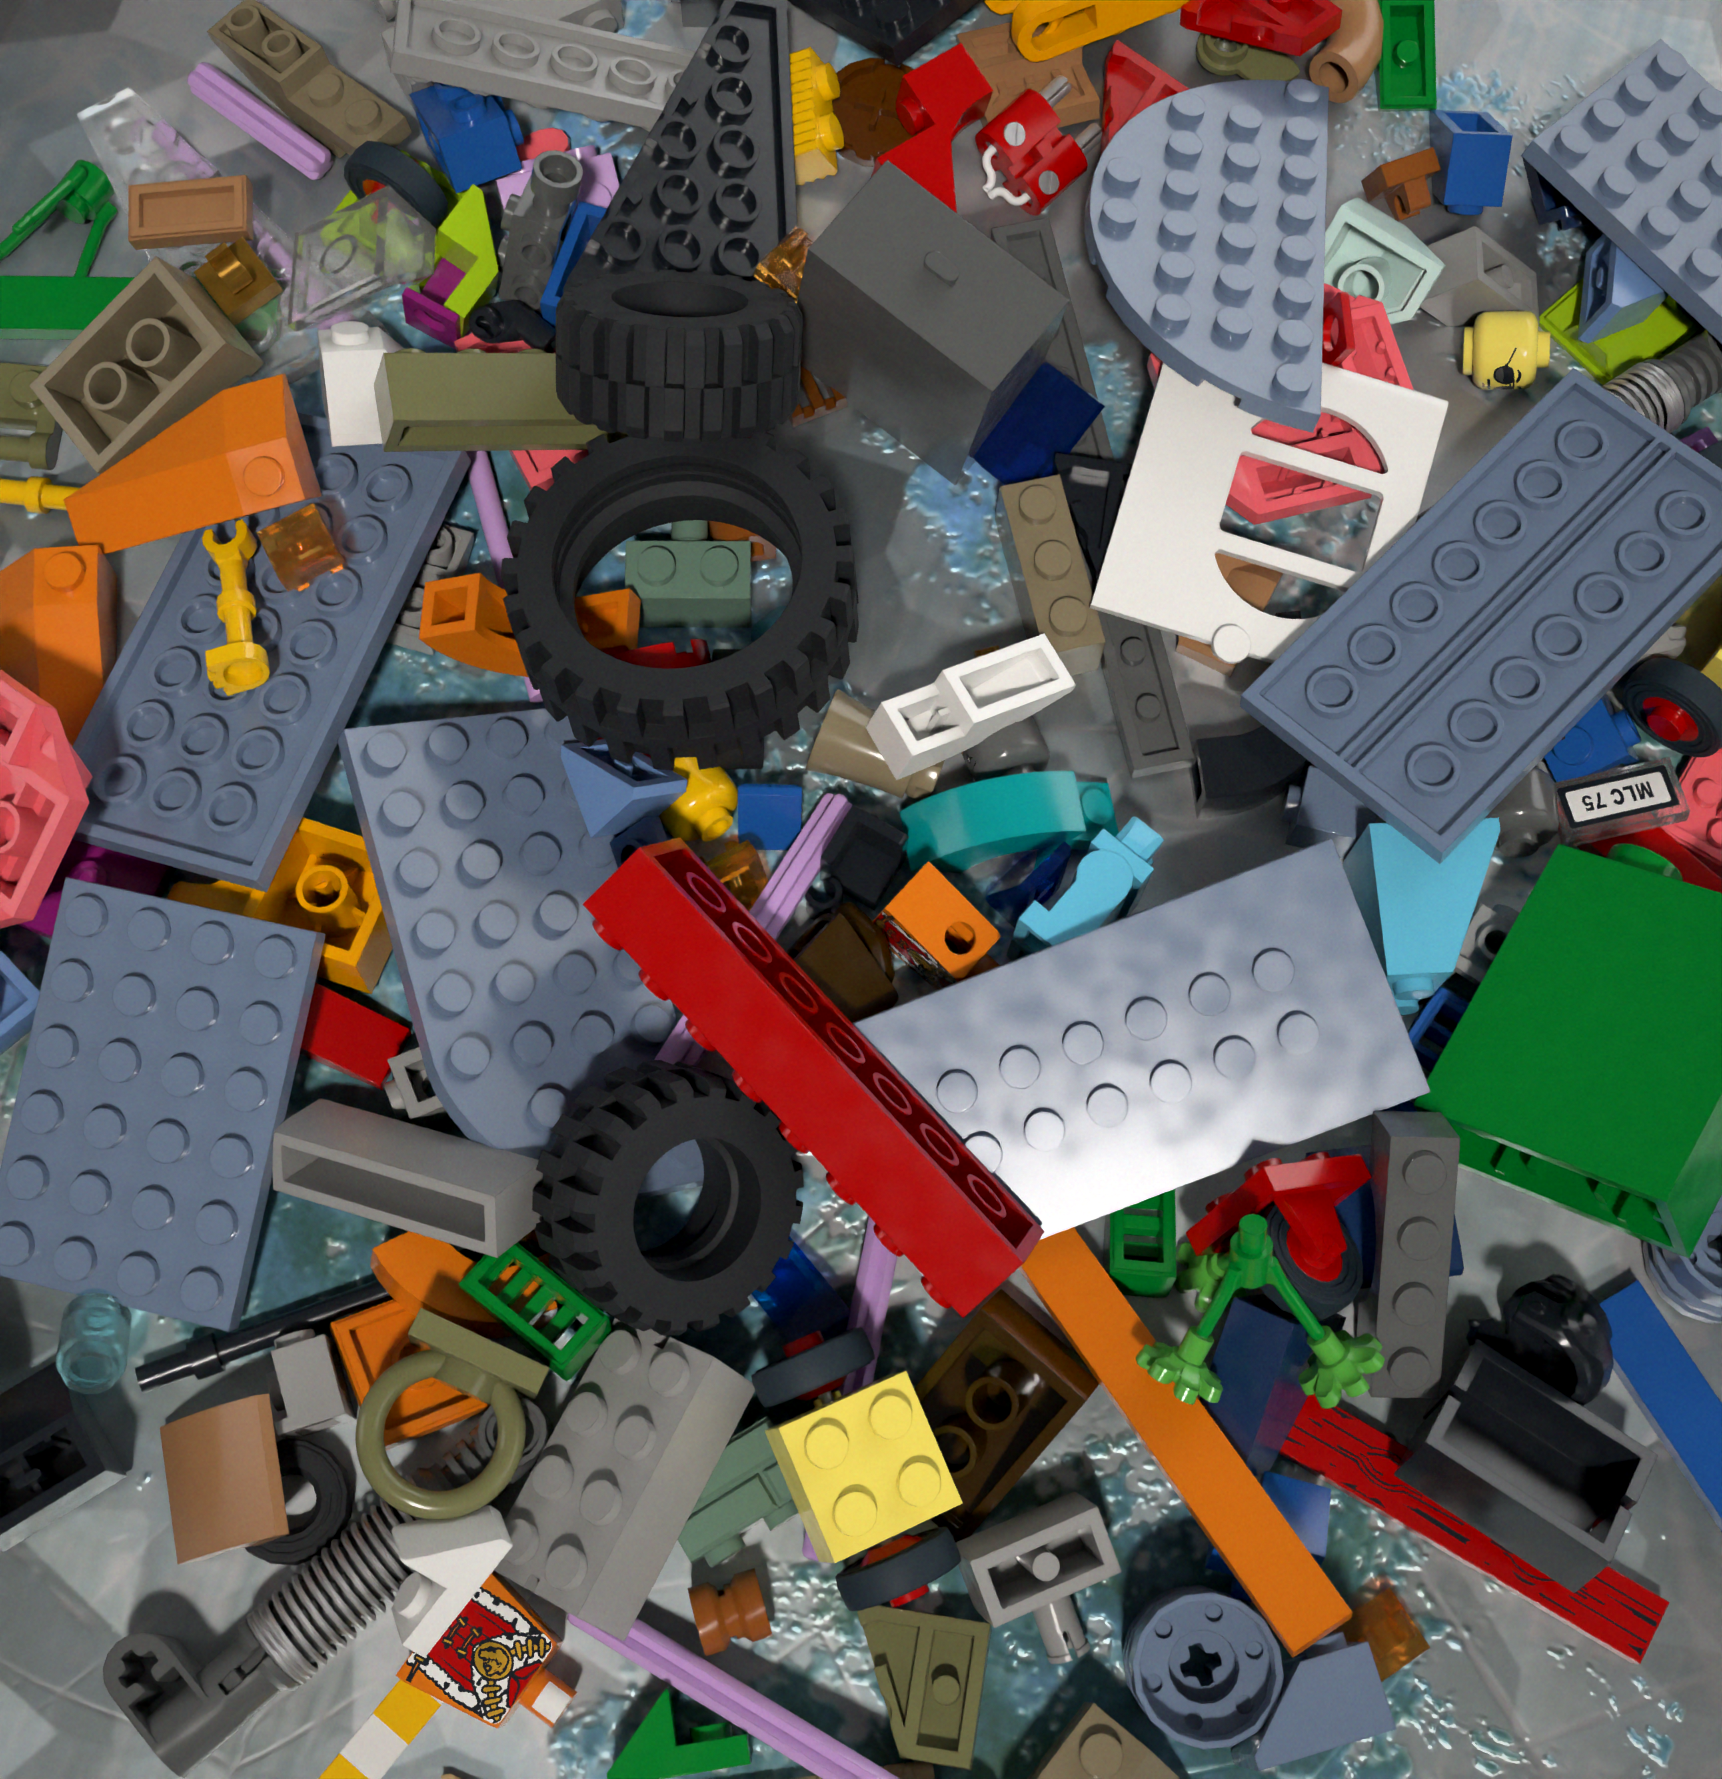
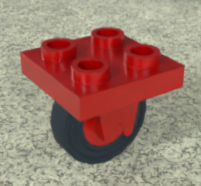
M1319 1152L1299 1162L1283 1164L1280 1158H1271L1249 1168L1243 1175L1246 1182L1235 1191L1221 1195L1209 1202L1205 1207L1207 1215L1186 1232L1196 1256L1227 1252L1230 1250L1232 1236L1239 1230L1240 1219L1248 1214L1262 1216L1268 1224L1267 1234L1273 1241L1272 1256L1278 1259L1287 1279L1316 1319L1320 1321L1348 1306L1354 1300L1363 1284V1264L1357 1245L1344 1225L1339 1222L1334 1207L1371 1179L1372 1176L1360 1154L1331 1157L1328 1152ZM1265 1284L1260 1287L1264 1294L1280 1309L1294 1315L1273 1285Z

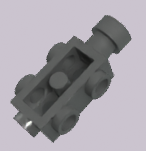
M551 150L543 152L535 158L532 174L522 195L519 196L513 193L510 195L501 221V229L509 231V237H503L496 255L498 270L502 273L498 298L505 301H521L533 311L541 314L540 300L571 224L573 213L578 203L577 197L583 176V169L579 161L566 152Z

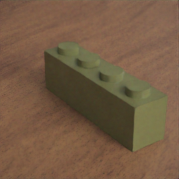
M415 348L401 349L394 353H383L374 382L384 452L588 450L586 442L604 434L608 443L628 437L627 433H609L598 430L595 424L585 425L577 421L574 415L568 414L556 393V353H547L541 349H527L518 353H486L481 349H465L457 353H425Z

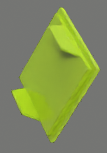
M1584 278L1539 316L1540 325H1538L1543 331H1550V337L1602 385H1605L1632 366L1646 359L1660 360L1682 346L1700 330L1691 319L1677 308V302L1669 295L1644 322L1589 344L1578 339Z

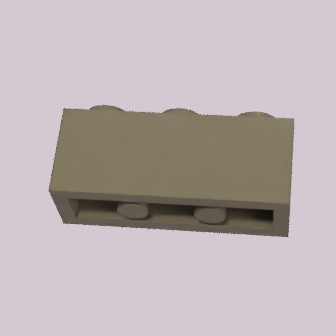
M1060 474L1000 486L995 522L1026 638L1030 639L1045 633L1070 676L1097 671L1106 641L1098 612L1090 608L1093 594Z

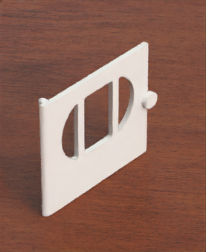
M1322 362L1321 412L1331 414L1348 422L1369 440L1378 453L1385 470V474H1380L1255 436L1251 430L1266 419L1239 409L1240 398L1219 389L1206 380L1197 387L1163 363L1090 608L1211 645L1213 655L1228 664L1241 663L1247 656L1273 664L1320 616L1306 619H1287L1269 615L1252 607L1242 600L1228 585L1218 567L1215 554L1220 553L1346 592L1416 523L1447 412L1448 401ZM1248 456L1378 496L1380 498V506L1361 572L1351 571L1222 531L1220 529V522L1239 457Z

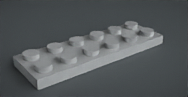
M398 0L390 72L405 75L409 79L420 83L437 82L464 88L473 94L506 97L524 101L535 108L561 109L584 114L595 121L605 122L611 120L639 126L650 132L696 51L471 0Z

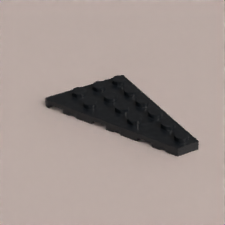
M724 0L635 161L611 200L604 216L593 232L577 264L570 273L563 287V294L569 287H574L579 281L584 279L595 280L599 275L610 273L620 275L626 271L639 270L643 272L676 270V272L688 273L701 271L710 272L711 275H733L742 277L746 281H760L769 284L771 289L779 288L785 291L789 297H793L797 304L800 291V267L787 0Z

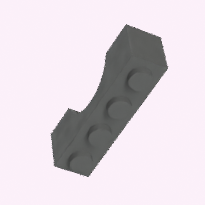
M1373 1111L1369 1172L1372 1178L1369 1180L1373 1193L1376 1222L1375 1265L1368 1297L1365 1301L1359 1302L1357 1337L1365 1333L1373 1335L1382 1344L1380 1353L1385 1358L1384 1364L1379 1371L1371 1374H1362L1370 1385L1368 1392L1371 1397L1439 1399L1460 1150V1137L1441 1112Z

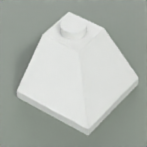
M344 321L332 325L331 329L317 330L322 399L332 447L382 444L374 382L383 353H394L404 348L381 328L368 327L367 324L362 322Z

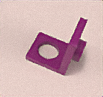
M442 257L420 294L408 287L403 291L402 301L406 323L455 349L454 341L462 338L460 316L445 308L444 303L466 273ZM470 329L465 334V336H467L470 333Z

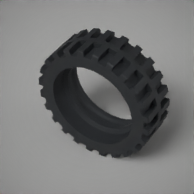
M756 431L753 432L750 438L734 439L733 437L720 438L719 441L701 442L700 439H683V442L664 441V438L648 437L647 439H640L628 436L608 443L604 434L586 442L589 455L574 464L568 457H563L551 468L555 483L547 491L534 486L524 499L529 521L528 523L517 520L512 521L507 540L513 558H503L501 567V578L507 593L503 600L527 675L533 689L540 690L545 708L556 722L568 716L573 735L576 739L591 747L598 737H601L607 742L611 758L628 764L631 763L634 753L639 752L651 756L654 769L673 771L675 758L696 757L699 770L719 767L716 756L719 753L739 748L744 760L762 753L760 739L774 731H777L783 740L788 739L800 730L798 713L805 706H808L816 713L820 712L830 700L828 675L841 680L844 678L850 665L848 642H857L859 628L857 604L859 601L854 550L851 545L850 525L845 510L843 508L836 509L834 488L825 475H820L811 480L809 460L796 448H791L782 456L776 452L774 435L768 432ZM693 520L715 521L734 525L767 540L780 550L788 560L792 573V596L781 616L762 636L750 645L715 662L673 669L634 665L616 659L591 645L585 639L577 623L575 599L583 581L592 568L609 551L626 539L656 526Z

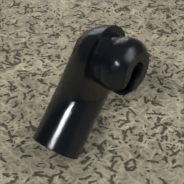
M509 300L479 306L471 312L469 317L470 330L475 337L485 343L497 344L523 340L532 349H541L547 353H554L556 351V329L521 301Z

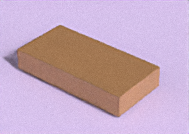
M247 175L128 185V241L135 250L235 242L241 237L245 241L253 240V184Z

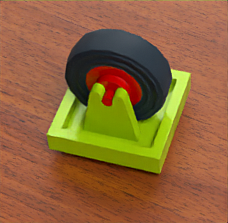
M366 141L353 152L344 166V178L350 187V191L321 227L320 232L323 241L405 288L408 287L420 294L442 259L436 253L438 228L467 190L455 193L443 173L432 168L427 163L412 157L403 150L396 147L393 148L382 142Z

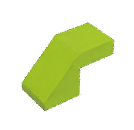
M474 184L470 186L438 228L436 253L466 273L444 303L445 308L460 316L462 337L470 329L469 317L471 312L479 306L488 304L494 297L499 273L483 191Z

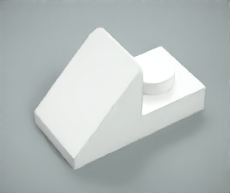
M485 1505L477 1511L458 1518L447 1520L421 1519L396 1525L391 1530L400 1560L406 1566L417 1571L408 1576L402 1583L395 1596L394 1605L391 1610L401 1644L424 1658L513 1546L500 1511L490 1505Z

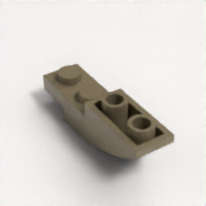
M243 0L207 31L217 47L271 102L338 158L343 157L346 153L351 156L366 141L382 142L395 148L412 133L408 121L403 114L330 64L321 45L256 0Z

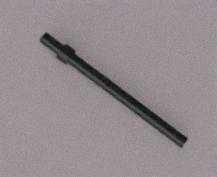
M524 1236L518 1243L531 1253L527 1237ZM466 1248L458 1250L462 1255L475 1262H479L485 1255ZM376 1280L218 1338L212 1332L187 1341L185 1350L136 1367L137 1381L142 1392L146 1393L195 1375L197 1380H202L226 1371V1363L275 1346L274 1340L281 1336L300 1330L313 1329L316 1331L330 1326L332 1322L393 1300L394 1298Z

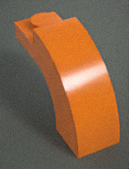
M481 573L425 582L419 639L443 655L477 668L528 677L507 616L503 600L507 596L505 589L493 584ZM630 588L576 597V619L585 639L608 655L637 649L641 599Z
M408 1231L372 1248L370 1267L378 1281L392 1298L415 1317L420 1308L485 1338L513 1336L459 1287L458 1284L478 1262L462 1255L450 1243ZM550 1253L537 1258L552 1270L548 1265ZM518 1265L509 1266L488 1290L497 1297L521 1268ZM533 1281L510 1308L518 1314L541 1289V1286ZM555 1301L532 1325L533 1328L538 1330L545 1327L555 1316L558 1310Z

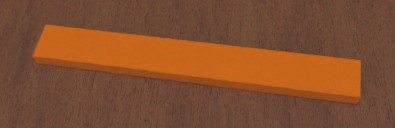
M1072 1227L1039 1240L1024 1264L1018 1269L1291 1657L1294 1658L1351 1619L1352 1610L1199 1399L1196 1398L1194 1404H1188L1179 1400L1173 1392L1175 1385L1173 1381L1169 1384L1160 1383L1148 1374L1147 1369L1137 1364V1353L1146 1344L1152 1346L1157 1341L1076 1229Z

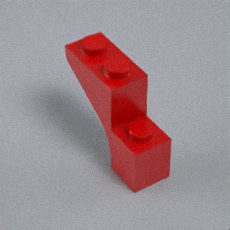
M962 43L903 75L895 102L896 112L905 130L911 135H917L876 158L872 172L873 176L888 160L956 213L952 142L965 128L984 117L994 91Z

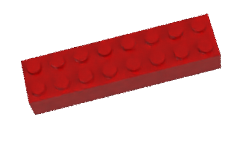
M680 837L639 847L583 903L585 908L595 917L592 925L597 934L612 948L619 951L624 949L641 967L638 974L643 984L659 999L664 1001L670 999L687 1017L688 1020L685 1021V1026L694 1040L708 1051L714 1052L717 1050L734 1069L732 1078L739 1089L753 1101L758 1103L764 1101L781 1120L779 1129L786 1140L804 1154L811 1152L828 1171L826 1180L832 1190L850 1205L857 1203L876 1223L873 1225V1230L879 1241L898 1257L905 1255L923 1274L921 1276V1283L924 1289L936 1303L946 1309L952 1306L964 1318L1024 1264L1045 1231Z

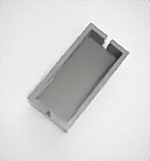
M614 1318L610 1334L596 1351L504 1521L513 1546L494 1571L571 1615L625 1641L754 1394L755 1388L752 1382L714 1356L674 1338L660 1335L651 1329L643 1332Z

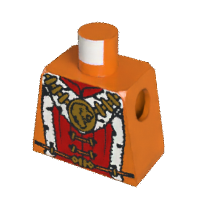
M929 861L873 920L885 932L890 951L936 990L1000 966L987 954L989 949L1001 937L998 930ZM945 939L951 941L956 946L958 954L948 949Z
M494 1570L424 1658L412 1652L395 1675L403 1682L497 1729L506 1725L520 1705L553 1728L578 1693L546 1669L563 1644L561 1638L513 1586Z

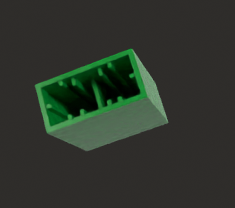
M1561 844L1556 846L1429 1075L1427 1084L1431 1092L1417 1097L1413 1104L1417 1112H1441L1459 1135V1168L1678 1255L1690 1258L1722 1196V893L1683 882L1680 871L1671 862L1659 854L1637 845L1615 844L1610 848L1605 858Z

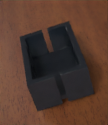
M1477 1339L1445 1373L1440 1384L1439 1399L1431 1400L1423 1416L1425 1421L1417 1428L1393 1475L1575 1593L1611 1564L1633 1514L1628 1510L1638 1503L1658 1454Z

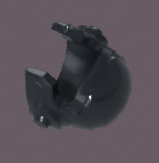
M1551 1274L1545 1279L1531 1281L1516 1289L1504 1305L1505 1333L1499 1331L1493 1318L1469 1319L1468 1321L1469 1332L1466 1340L1469 1346L1477 1339L1581 1406L1595 1399L1610 1381L1614 1365L1613 1350L1610 1345L1613 1334L1606 1313L1598 1301L1580 1284L1560 1274Z

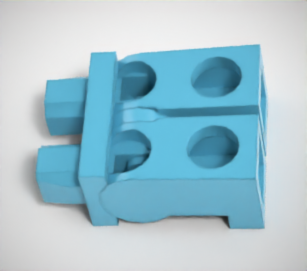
M1135 816L1130 819L1116 837L1103 828L1091 842L1086 856L1079 863L1070 888L1051 910L1048 911L1034 900L1018 918L1006 956L1013 961L1117 920L1118 914L1123 918L1129 916L1138 905L1154 871L1152 857L1161 848L1164 839Z

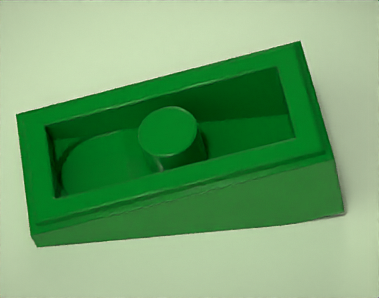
M1378 0L1384 20L1382 54L1374 70L1378 112L1436 110L1435 0Z

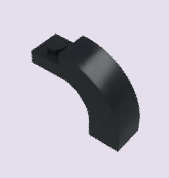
M1300 611L1275 614L1276 617L1302 619ZM1264 725L1240 735L1197 739L1193 747L1194 761L1191 767H1188L1197 819L1233 815L1261 806L1284 792L1289 784L1292 785L1303 773L1310 761Z

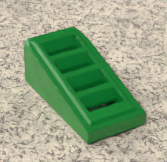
M1175 1189L1125 1207L1157 1210V1217L1124 1214V1208L1105 1215L1103 1268L1123 1295L1165 1298L1173 1287L1176 1280ZM1124 1234L1156 1237V1244L1124 1241Z
M518 1242L498 1258L485 1254L458 1284L469 1297L566 1382L576 1374L612 1330L607 1315ZM514 1262L521 1270L496 1297L488 1289L509 1265ZM533 1281L537 1282L541 1289L518 1314L515 1313L510 1307ZM557 1300L563 1307L539 1333L532 1325ZM578 1319L583 1326L560 1350L554 1345L555 1342Z

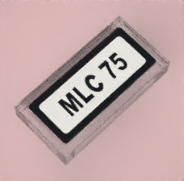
M1670 757L1555 782L1559 813L1558 836L1561 844L1568 847L1687 821L1690 813V807Z

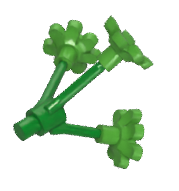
M1248 1214L1240 1219L1239 1230L1232 1236L1230 1250L1227 1252L1196 1256L1189 1242H1182L1176 1247V1260L1187 1266V1269L1176 1274L1174 1285L1177 1291L1183 1294L1194 1290L1198 1292L1194 1305L1197 1311L1203 1313V1316L1197 1327H1189L1179 1346L1170 1347L1161 1342H1155L1152 1346L1146 1344L1137 1353L1136 1361L1140 1367L1147 1369L1148 1374L1156 1381L1163 1384H1169L1173 1381L1175 1383L1173 1392L1179 1400L1188 1404H1194L1199 1394L1206 1401L1218 1403L1223 1390L1220 1384L1221 1380L1214 1372L1207 1368L1204 1361L1214 1342V1338L1210 1334L1226 1306L1229 1309L1231 1308L1234 1297L1247 1296L1244 1288L1255 1289L1265 1284L1274 1286L1309 1334L1307 1343L1314 1353L1307 1361L1309 1368L1299 1375L1298 1380L1304 1394L1307 1396L1315 1394L1322 1408L1335 1407L1341 1399L1342 1389L1345 1390L1349 1397H1357L1370 1388L1362 1374L1375 1373L1382 1368L1385 1361L1384 1356L1380 1353L1382 1344L1369 1333L1353 1338L1346 1330L1334 1333L1329 1326H1321L1285 1276L1278 1259L1272 1256L1273 1241L1267 1234V1221L1260 1215Z

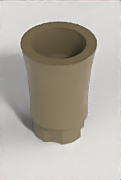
M837 688L805 770L841 777L877 788L899 798H903L904 793L918 801L930 797L944 761L896 780L866 729L875 710L865 706Z

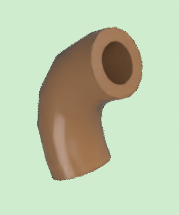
M1329 0L1343 10L1340 28L1326 38L1325 46L1313 57L1310 62L1309 74L1314 84L1329 87V100L1332 102L1346 103L1359 94L1381 59L1384 20L1378 0Z

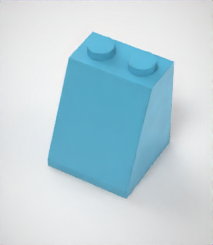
M1499 817L1484 818L1440 864L1388 823H1369L1342 863L1401 1016L1419 1011V1005H1423L1434 995V992L1454 972L1500 833Z

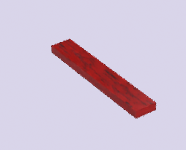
M1315 1394L1308 1395L1278 1454L1628 1662L1641 1664L1670 1602L1609 1566L1604 1568L1575 1593L1571 1592L1393 1475L1407 1447L1337 1406L1328 1409L1322 1408Z

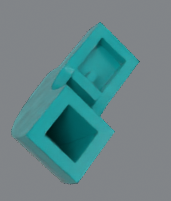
M1074 771L1030 772L982 780L935 794L900 811L903 833L909 837L907 854L910 871L918 872L928 861L939 872L963 873L984 861L1016 852L1036 849L1088 850L1091 842L1103 828L1114 837L1119 833L1109 784L1076 781Z

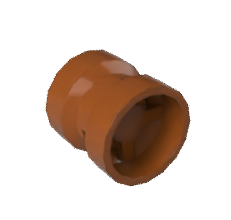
M755 1568L734 1574L730 1583L724 1584V1589L717 1590L716 1586L708 1582L688 1588L705 1656L726 1651L731 1642V1637L737 1636V1639L745 1637L755 1642L773 1636Z

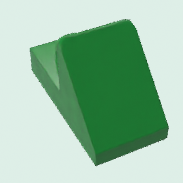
M666 1687L607 1772V1779H667L748 1765L752 1762L748 1733L733 1735L732 1723L730 1721L689 1728L691 1742L679 1744L671 1687Z

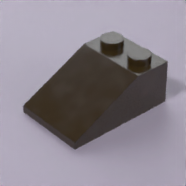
M1002 1289L981 1307L914 1388L963 1504L943 1512L930 1520L938 1527H947L955 1542L970 1537L1099 1385L1094 1375L1077 1354Z

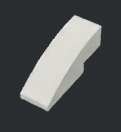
M1044 633L944 669L933 684L881 702L867 724L866 729L896 780H899L979 744L998 730L1028 718L1070 693L1076 684Z

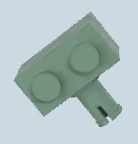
M702 520L671 523V541H626L625 589L630 588L641 599L639 628H752L751 541H708V521Z

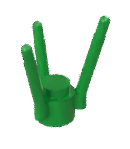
M77 160L57 186L12 226L13 232L0 243V262L58 209L66 218L77 224H83L86 219L94 220L73 276L87 277L106 227L118 213L116 207L108 202L116 192L112 180L94 164L85 160Z

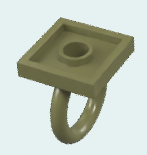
M420 1308L408 1332V1337L411 1345L423 1351L411 1354L394 1363L371 1386L363 1400L357 1418L355 1433L356 1451L359 1464L367 1481L384 1501L399 1511L414 1517L430 1520H447L468 1515L484 1507L496 1498L511 1481L521 1461L526 1438L525 1417L518 1394L534 1401L550 1368ZM432 1377L467 1396L486 1404H491L498 1428L496 1447L485 1469L469 1483L446 1491L422 1489L405 1480L391 1464L384 1443L386 1419L396 1399L413 1384Z

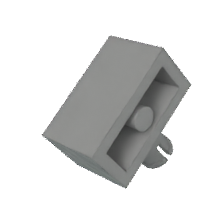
M1074 1491L956 1542L961 1558L958 1566L974 1609L994 1628L1032 1612L1045 1645L1049 1663L1061 1664L1072 1661L1068 1651L1070 1648H1074L1078 1658L1089 1651L1090 1644L1084 1636L1070 1595L1122 1572L1098 1506Z

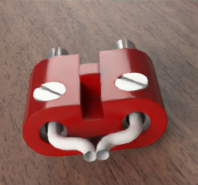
M1059 75L1054 78L1039 93L1032 89H1025L975 135V142L983 156L982 164L987 174V182L983 186L984 191L987 192L990 199L993 200L997 196H1001L1009 204L1019 206L1032 216H1038L1087 171L1088 163L1085 156L1101 142L1102 130L1099 131L1101 127L1095 123L1088 125L1074 139L1070 133L1062 135L1056 127L1061 120L1052 108L1071 91L1070 82L1066 84L1068 79L1064 76ZM1001 170L1007 178L1002 183L1005 188L997 187L993 189L996 182L995 171Z

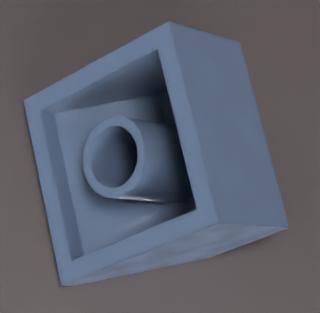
M1343 1631L1327 1634L1294 1658L1282 1659L1284 1679L1279 1700L1273 1713L1257 1733L1234 1745L1231 1754L1235 1766L1261 1771L1397 1729L1368 1641L1346 1642Z

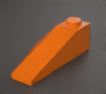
M280 374L220 391L65 498L64 503L78 546L98 545L105 555L318 498L322 494L286 374Z
M98 545L34 548L0 571V669L56 708L66 738L71 746H73L116 663L117 574Z

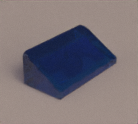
M1044 362L981 445L973 459L1004 485L1050 477L1053 475L1055 454H1069L1105 406L1068 373L1049 362Z

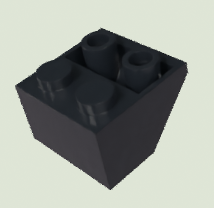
M61 1358L0 1394V1551L5 1552L127 1477L65 1360Z

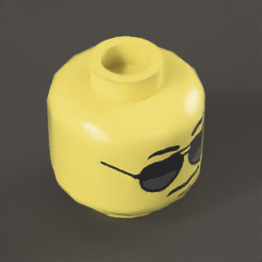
M1531 311L1482 312L1477 316L1474 327H1465L1463 375H1472L1473 382L1479 389H1527L1533 385L1536 379L1537 368H1549L1550 331H1538V320Z

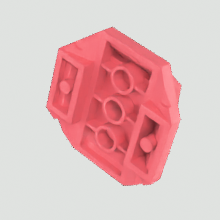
M1 669L0 929L34 919L90 803L86 790L93 777L67 740L56 708Z

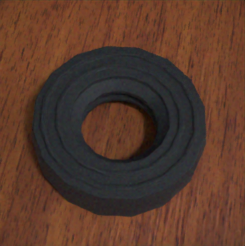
M282 1439L276 1441L281 1477L300 1475L306 1478L314 1487L316 1494L315 1510L311 1518L302 1526L289 1529V1534L258 1546L245 1547L248 1553L270 1564L299 1565L312 1560L314 1556L321 1557L322 1549L331 1548V1541L333 1539L340 1540L341 1532L345 1530L351 1518L353 1490L347 1470L331 1451L308 1440Z

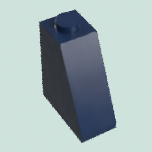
M1265 1294L1234 1297L1209 1369L1221 1380L1220 1384L1223 1390L1219 1402L1211 1403L1201 1396L1199 1398V1401L1254 1477L1262 1475L1264 1471H1270L1308 1397L1304 1394L1298 1378L1304 1370L1309 1368L1307 1361L1314 1353L1307 1343L1309 1334L1296 1316L1280 1309ZM1335 1313L1323 1320H1318L1321 1326H1329L1336 1333L1343 1329L1347 1317Z

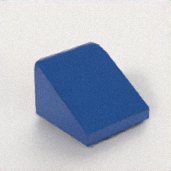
M741 784V786H738L739 847L744 850L788 851L801 832L802 787H799V785Z

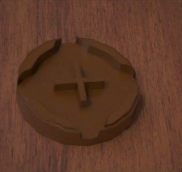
M867 58L849 63L836 73L840 85V96L833 99L832 104L833 114L841 125L844 137L843 148L836 151L843 158L861 166L874 167L876 158L917 135L909 134L902 126L896 112L895 103L902 77L914 70L912 67L903 63L899 67L893 64H885V59Z

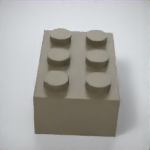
M155 256L29 386L97 473L102 474L220 391L243 385L264 362L195 278Z

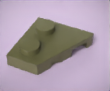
M878 1605L859 1610L857 1614L867 1639L875 1667V1675L881 1695L885 1700L900 1758L972 1771L992 1625L990 1623Z

